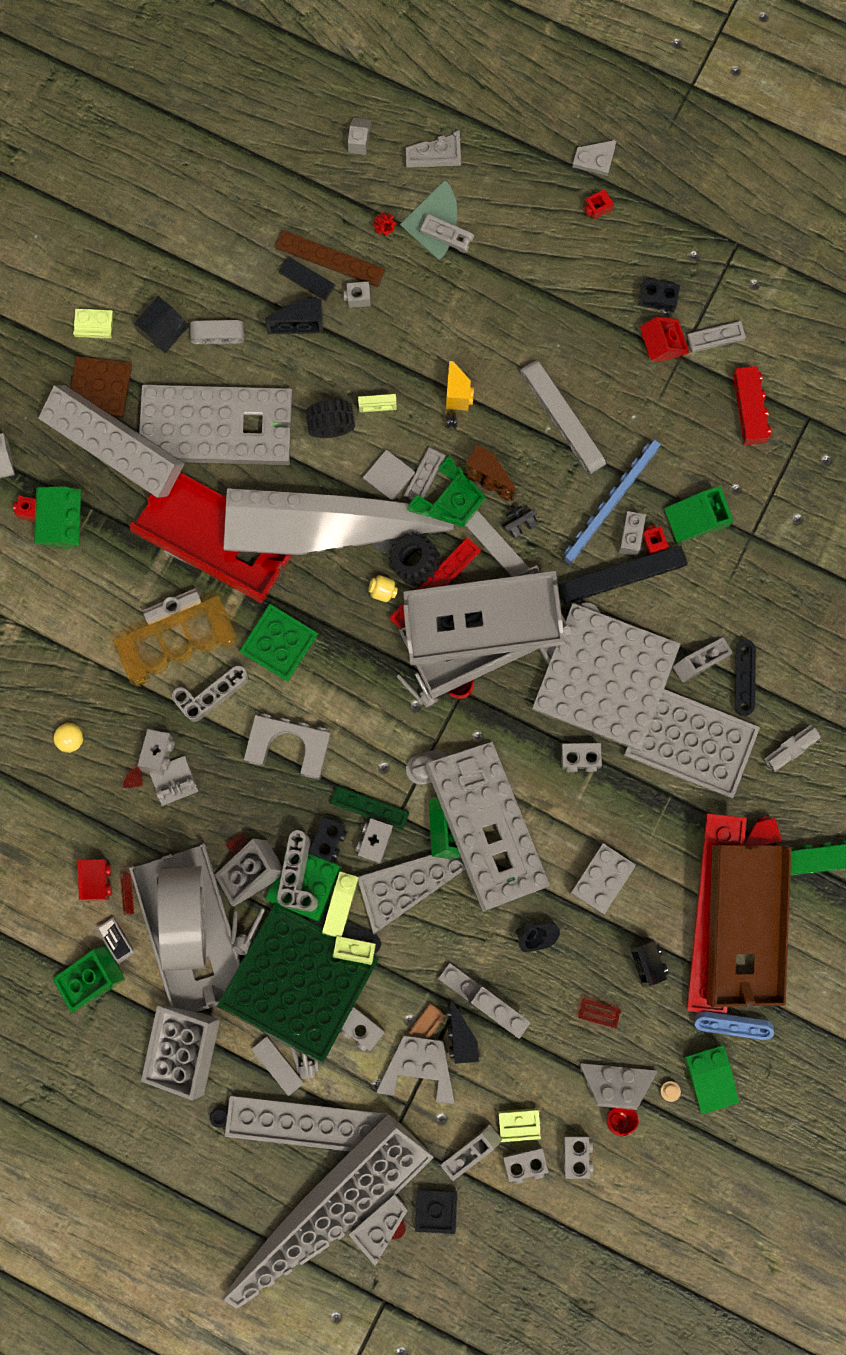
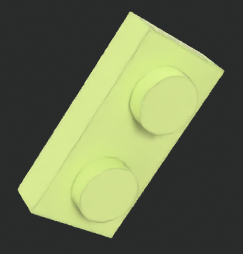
M337 936L333 957L371 965L375 944Z

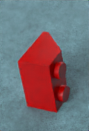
M655 317L640 326L642 338L647 347V354L651 361L663 362L690 353L678 319Z
M77 860L79 900L85 902L109 900V896H112V885L109 884L108 877L112 874L111 864H108L106 860Z

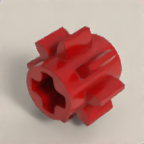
M382 211L381 214L374 216L375 219L372 225L376 228V233L379 235L382 233L387 236V234L394 232L393 229L396 222L392 220L393 216L390 213L386 215Z

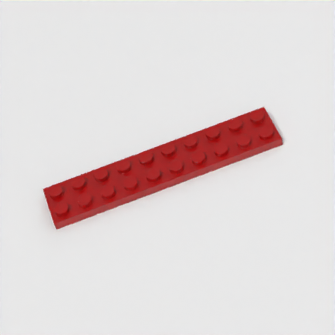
M706 813L686 1005L687 1011L727 1015V1007L707 1005L712 845H744L746 817Z

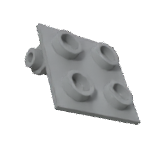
M185 756L170 761L169 768L165 770L164 775L150 773L156 789V795L162 806L198 792Z

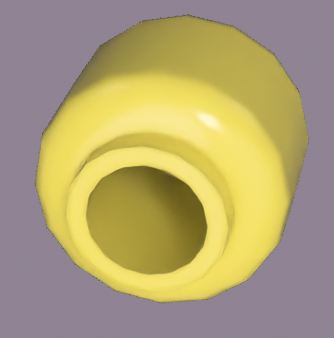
M381 575L372 578L368 588V592H370L373 599L388 602L391 598H395L398 590L393 579Z

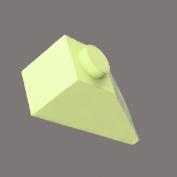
M339 872L324 924L323 934L342 937L357 888L358 877Z

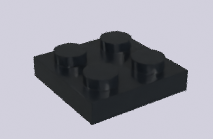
M417 1189L415 1232L455 1234L457 1192Z

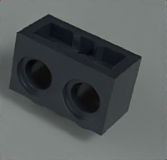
M644 278L638 306L674 313L680 285L672 281L661 282L655 278ZM646 290H652L655 294L650 295ZM670 293L673 297L667 298L664 294Z
M323 817L309 854L328 862L336 860L340 849H337L340 841L344 842L348 833L345 831L346 826ZM330 827L338 829V834L335 837L328 835L327 832ZM323 845L331 847L328 855L320 853V848Z

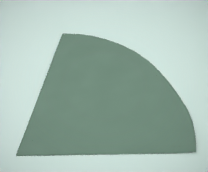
M446 180L400 224L438 260L445 255L449 245L420 233V229L427 214L456 226L457 202L453 190Z

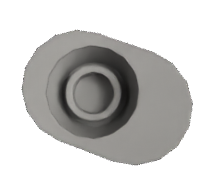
M433 750L413 756L406 766L408 778L413 783L419 785L432 783L425 764L448 755L445 752Z

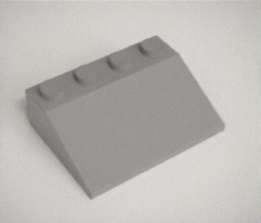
M157 1005L141 1082L189 1100H195L203 1096L220 1019L204 1013Z

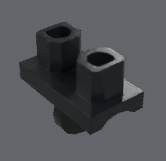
M512 504L509 506L511 512L507 513L506 517L510 519L514 516V518L501 526L503 530L508 531L512 538H516L523 534L519 524L524 522L527 529H532L538 525L535 518L537 513L535 509H528L519 514L524 511L523 506L521 505L516 508Z

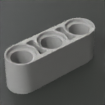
M239 320L193 321L190 323V342L193 344L243 343L244 322Z

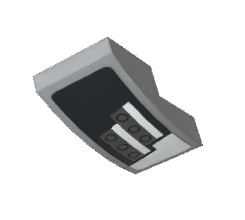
M114 918L97 927L100 936L118 964L135 953Z

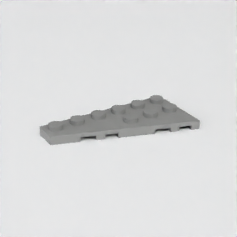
M430 855L358 877L373 934L463 872L466 868L462 858L444 859Z

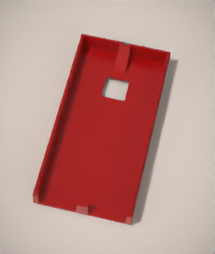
M181 472L168 496L160 498L153 494L149 496L148 505L136 523L131 522V532L254 600L263 603L293 555L261 553L253 566H249L236 559L239 551L224 550L227 497Z

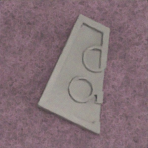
M460 131L453 132V135L447 137L444 135L440 136L438 140L432 142L425 141L406 147V167L461 166Z
M393 1194L349 1233V1236L374 1266H376L408 1210L396 1194Z

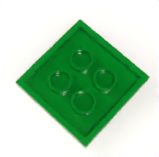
M269 604L239 653L286 682H289L319 634Z
M284 854V856H283V858H282V861H281L282 867H283V865H284L285 854ZM308 854L301 891L315 895L318 899V906L311 912L286 909L320 922L342 867ZM299 855L293 857V864H297L299 862ZM295 874L289 877V884L295 882ZM279 876L272 883L266 901L282 906L277 900L281 876ZM291 894L285 897V903L291 902ZM307 897L304 899V906H309L311 898Z

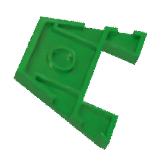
M448 456L439 467V472L452 479V483L435 504H431L424 498L416 495L407 506V510L465 527L484 503L486 497L471 480L469 481L466 478L463 470L457 467L453 462L454 460Z

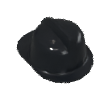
M528 921L515 930L520 941L519 948L523 952L549 948L558 940L560 929L554 923L539 924L535 921Z

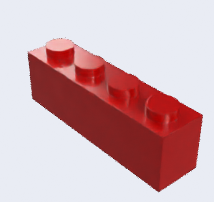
M758 366L736 368L732 376L743 444L745 446L766 443L771 436V427L767 425L766 420L768 419V409L764 407L765 391L761 389L762 373L758 371Z

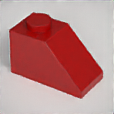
M769 816L759 818L758 823L753 824L747 834L744 845H770L782 841L776 818L770 819Z

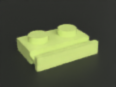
M75 309L73 335L75 337L112 338L113 311Z
M396 394L358 397L359 412L397 410Z
M538 1108L498 1111L501 1142L541 1139Z

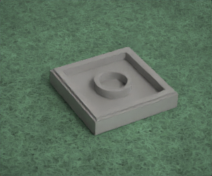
M386 450L365 474L363 480L393 502L416 472Z

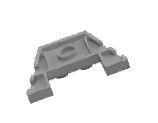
M404 1035L377 1089V1093L395 1096L397 1075L438 1080L436 1102L454 1104L443 1040Z

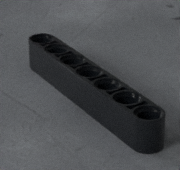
M678 546L564 582L558 587L564 604H569L687 566L688 562L682 546Z

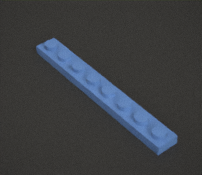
M654 440L652 444L647 443L642 450L643 456L640 459L637 457L631 465L633 469L630 473H624L620 479V482H622L618 488L614 487L608 495L610 499L607 503L603 501L597 509L599 511L596 517L592 516L586 524L588 528L585 532L581 530L575 538L577 540L575 545H570L564 552L566 555L564 562L571 565L658 451L661 445L659 442Z

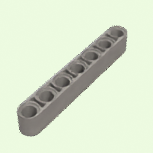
M534 360L521 368L520 373L585 471L590 475L605 466L604 457L539 361Z

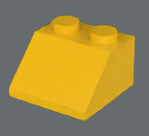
M449 361L446 409L468 411L469 405H473L474 388L470 387V379L453 361Z

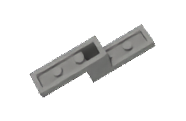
M451 963L448 964L438 978L518 1039H520L531 1023Z

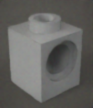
M369 282L347 283V290H344V302L348 301L349 308L371 306ZM356 292L362 294L360 297L352 296Z

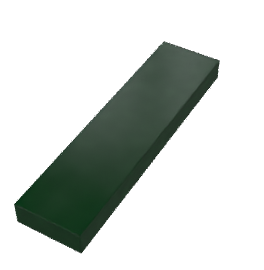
M339 786L336 787L330 803L333 806L363 817L392 825L393 828L403 831L410 813Z

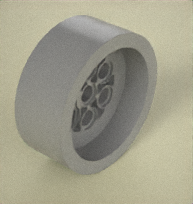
M202 866L160 868L158 927L163 971L205 969L206 908Z

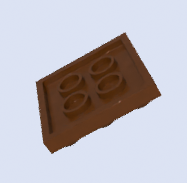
M76 356L71 389L111 416L124 418L132 363Z

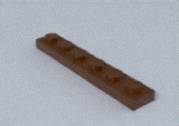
M284 230L276 244L277 250L356 280L369 282L370 285L379 287L385 273V269Z

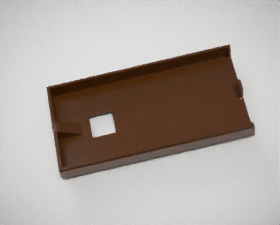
M712 845L707 1005L712 1007L786 1006L791 847ZM737 954H754L753 974H736Z

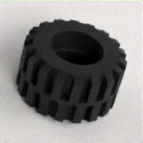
M326 400L315 403L306 409L305 413L310 436L334 438L345 435L355 428L352 404L348 401Z
M412 532L411 536L407 533L404 534V538L399 537L397 539L398 542L392 544L393 550L390 549L389 551L391 557H388L391 563L390 567L404 582H408L411 585H414L415 582L417 585L422 584V581L428 582V578L430 576L433 578L435 576L434 572L439 570L437 564H440L441 560L438 558L440 557L438 549L429 538L420 533L417 535L415 532ZM421 551V560L416 565L407 566L408 558L413 553Z

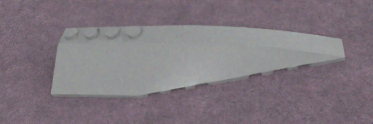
M227 488L224 550L305 555L308 552L316 551L317 553L323 552L326 549H341L344 546H359L383 542L386 539L392 538L395 540L399 537H404V534L407 533L411 536L412 532L418 535L419 533L432 534L450 531L454 529V524L409 512L407 510L409 504L346 496Z
M388 1114L286 1217L239 1274L222 1297L223 1300L238 1309L257 1296L259 1290L267 1286L269 1288L275 1284V1279L283 1274L285 1276L293 1271V1267L299 1263L301 1265L329 1247L331 1241L344 1237L346 1231L353 1226L356 1228L362 1223V1220L370 1216L393 1194H397L434 1158L433 1155L407 1129Z

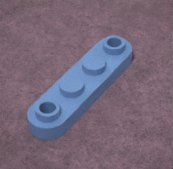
M700 1012L695 1016V1027L700 1031L759 1040H768L774 1035V1026L767 1020L712 1012Z

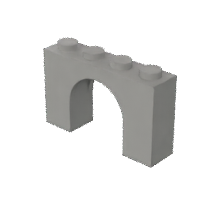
M267 714L255 715L244 757L246 763L264 767L271 742L282 734H293L304 742L306 749L300 773L301 776L317 780L321 779L331 739V733L328 732V729L322 727L312 729L309 728L308 724L298 722V725L290 724V720L279 718V721L271 719L272 716Z

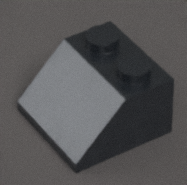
M159 296L134 323L137 332L164 353L172 347L189 327L173 307Z

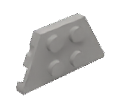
M580 1064V1071L583 1072L586 1078V1084L593 1094L596 1105L602 1107L637 1110L657 1075L655 1070Z

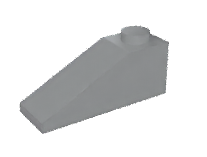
M721 638L685 657L674 665L673 668L684 683L732 655L733 652L725 639Z
M489 1124L440 1166L451 1180L454 1181L492 1152L502 1139Z

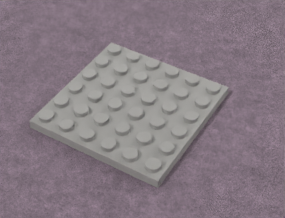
M573 603L566 619V623L571 627V634L564 636L565 645L556 646L532 710L641 751L680 643Z

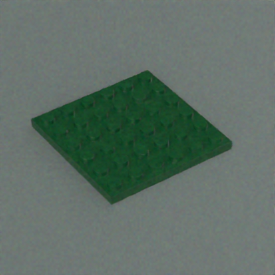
M275 903L217 1007L323 1064L379 959L373 956L372 964L369 965L334 958L333 952L336 937L323 934V928Z

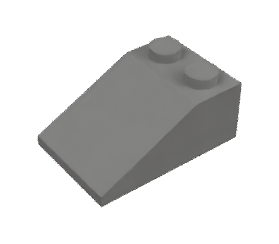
M252 839L215 874V877L231 905L236 906L272 884L282 875L283 867L267 840Z

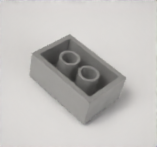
M603 843L569 894L599 914L604 915L636 865Z

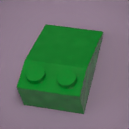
M107 946L93 949L53 978L71 1013L110 991L125 980Z
M717 1045L683 1056L701 1115L739 1103L731 1066L724 1045Z

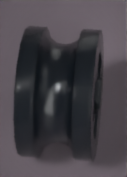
M447 412V429H450V427L456 429V412L452 414Z

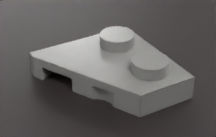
M613 140L578 147L573 168L608 176L617 141Z

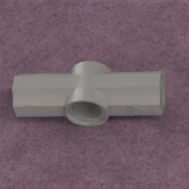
M195 588L176 597H168L164 602L142 611L148 625L152 626L168 618L178 617L181 613L202 605V602ZM170 604H177L176 610L168 611Z
M809 725L796 736H792L782 743L780 748L764 759L767 766L775 772L790 760H794L805 752L806 748L821 738L819 732L812 725Z

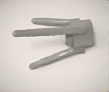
M418 673L415 676L423 690L420 693L421 697L399 674L397 675L401 683L418 700L420 706L424 704L425 708L439 701L437 697L431 698Z
M264 908L260 910L248 936L241 934L237 938L238 912H234L232 938L229 944L233 945L232 950L239 955L247 954L259 932L257 926L265 911Z
M291 1048L297 1073H300V1079L316 1077L315 1071H319L318 1062L314 1060V1064H312V1061H307V1056L302 1054L303 1061L299 1062L296 1050Z

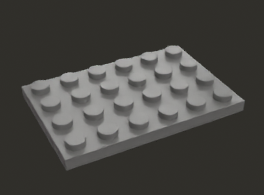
M664 689L641 751L627 746L624 756L733 799L760 727Z

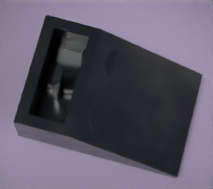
M450 1002V1006H446L447 1019H451V1026H448V1038L453 1040V1046L449 1047L450 1059H454L455 1064L479 1062L478 1041L454 1002Z

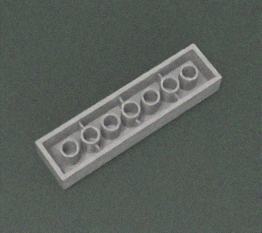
M66 385L53 386L38 419L157 498L169 495L184 466L183 462Z

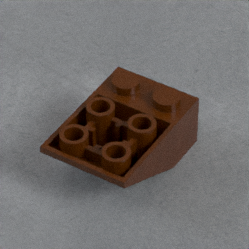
M477 444L466 462V477L473 482H480L488 491L492 492L494 490L499 493L502 499L514 501L517 489L492 452Z

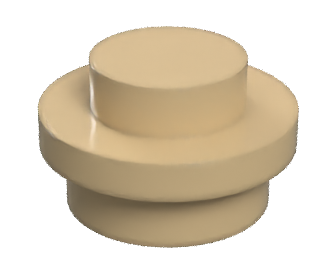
M672 1081L665 1082L660 1090L663 1099L669 1102L676 1101L681 1094L679 1085Z

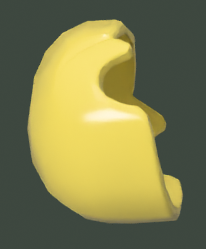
M69 722L60 725L54 733L56 747L62 752L68 753L78 750L83 743L81 727Z

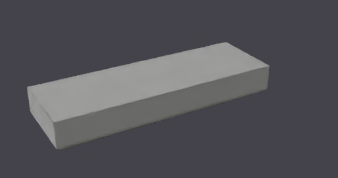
M738 321L688 333L687 339L691 353L743 341L746 339L742 322Z
M430 447L428 448L404 494V498L410 501L416 495L425 498L446 455Z
M268 1036L252 1048V1051L288 1096L304 1084Z

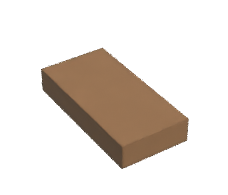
M430 1003L407 1036L429 1039L446 1014Z

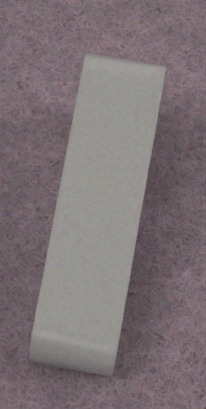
M235 666L195 698L192 697L188 690L179 687L173 691L172 699L190 721L197 722L244 686L248 681V674L243 667ZM236 673L242 674V677H243V678H242V679L236 678V675H235V674H236ZM229 678H231V680L234 682V686H232L231 682L228 680ZM222 684L229 685L226 692L219 691V687ZM181 693H185L187 696L183 702L177 701V697ZM207 696L214 697L211 704L204 703V699ZM198 708L196 716H189L190 709Z
M299 830L293 831L288 839L277 900L286 908L311 912L317 908L318 899L309 892L301 891L310 848V838ZM301 838L303 839L302 842H299V843L296 842L297 839H301ZM299 855V862L297 864H293V857ZM295 874V882L289 884V877ZM291 894V902L285 903V897ZM310 897L311 903L305 907L304 899Z

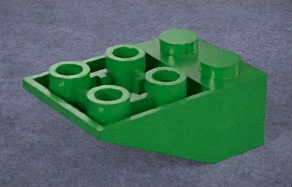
M721 486L700 492L664 508L676 544L730 527L734 521Z

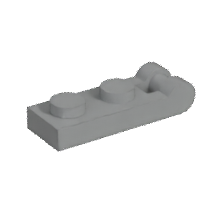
M427 214L420 229V233L452 246L462 253H467L468 245L474 238L472 233ZM458 237L463 238L462 242L457 240Z

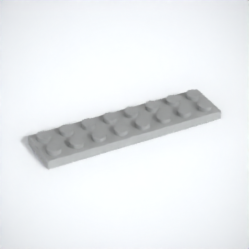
M230 1096L225 1137L352 1151L388 1114Z

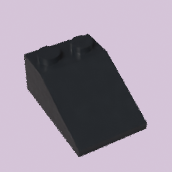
M317 297L301 299L265 317L268 334L324 333L322 300Z
M655 941L630 949L642 987L653 986L667 980L666 975L669 973L666 964L661 962L660 956H662V951L659 944L656 945Z

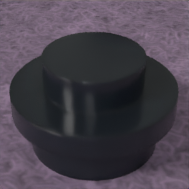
M222 1107L215 1108L210 1114L211 1124L217 1128L225 1127L228 1111Z

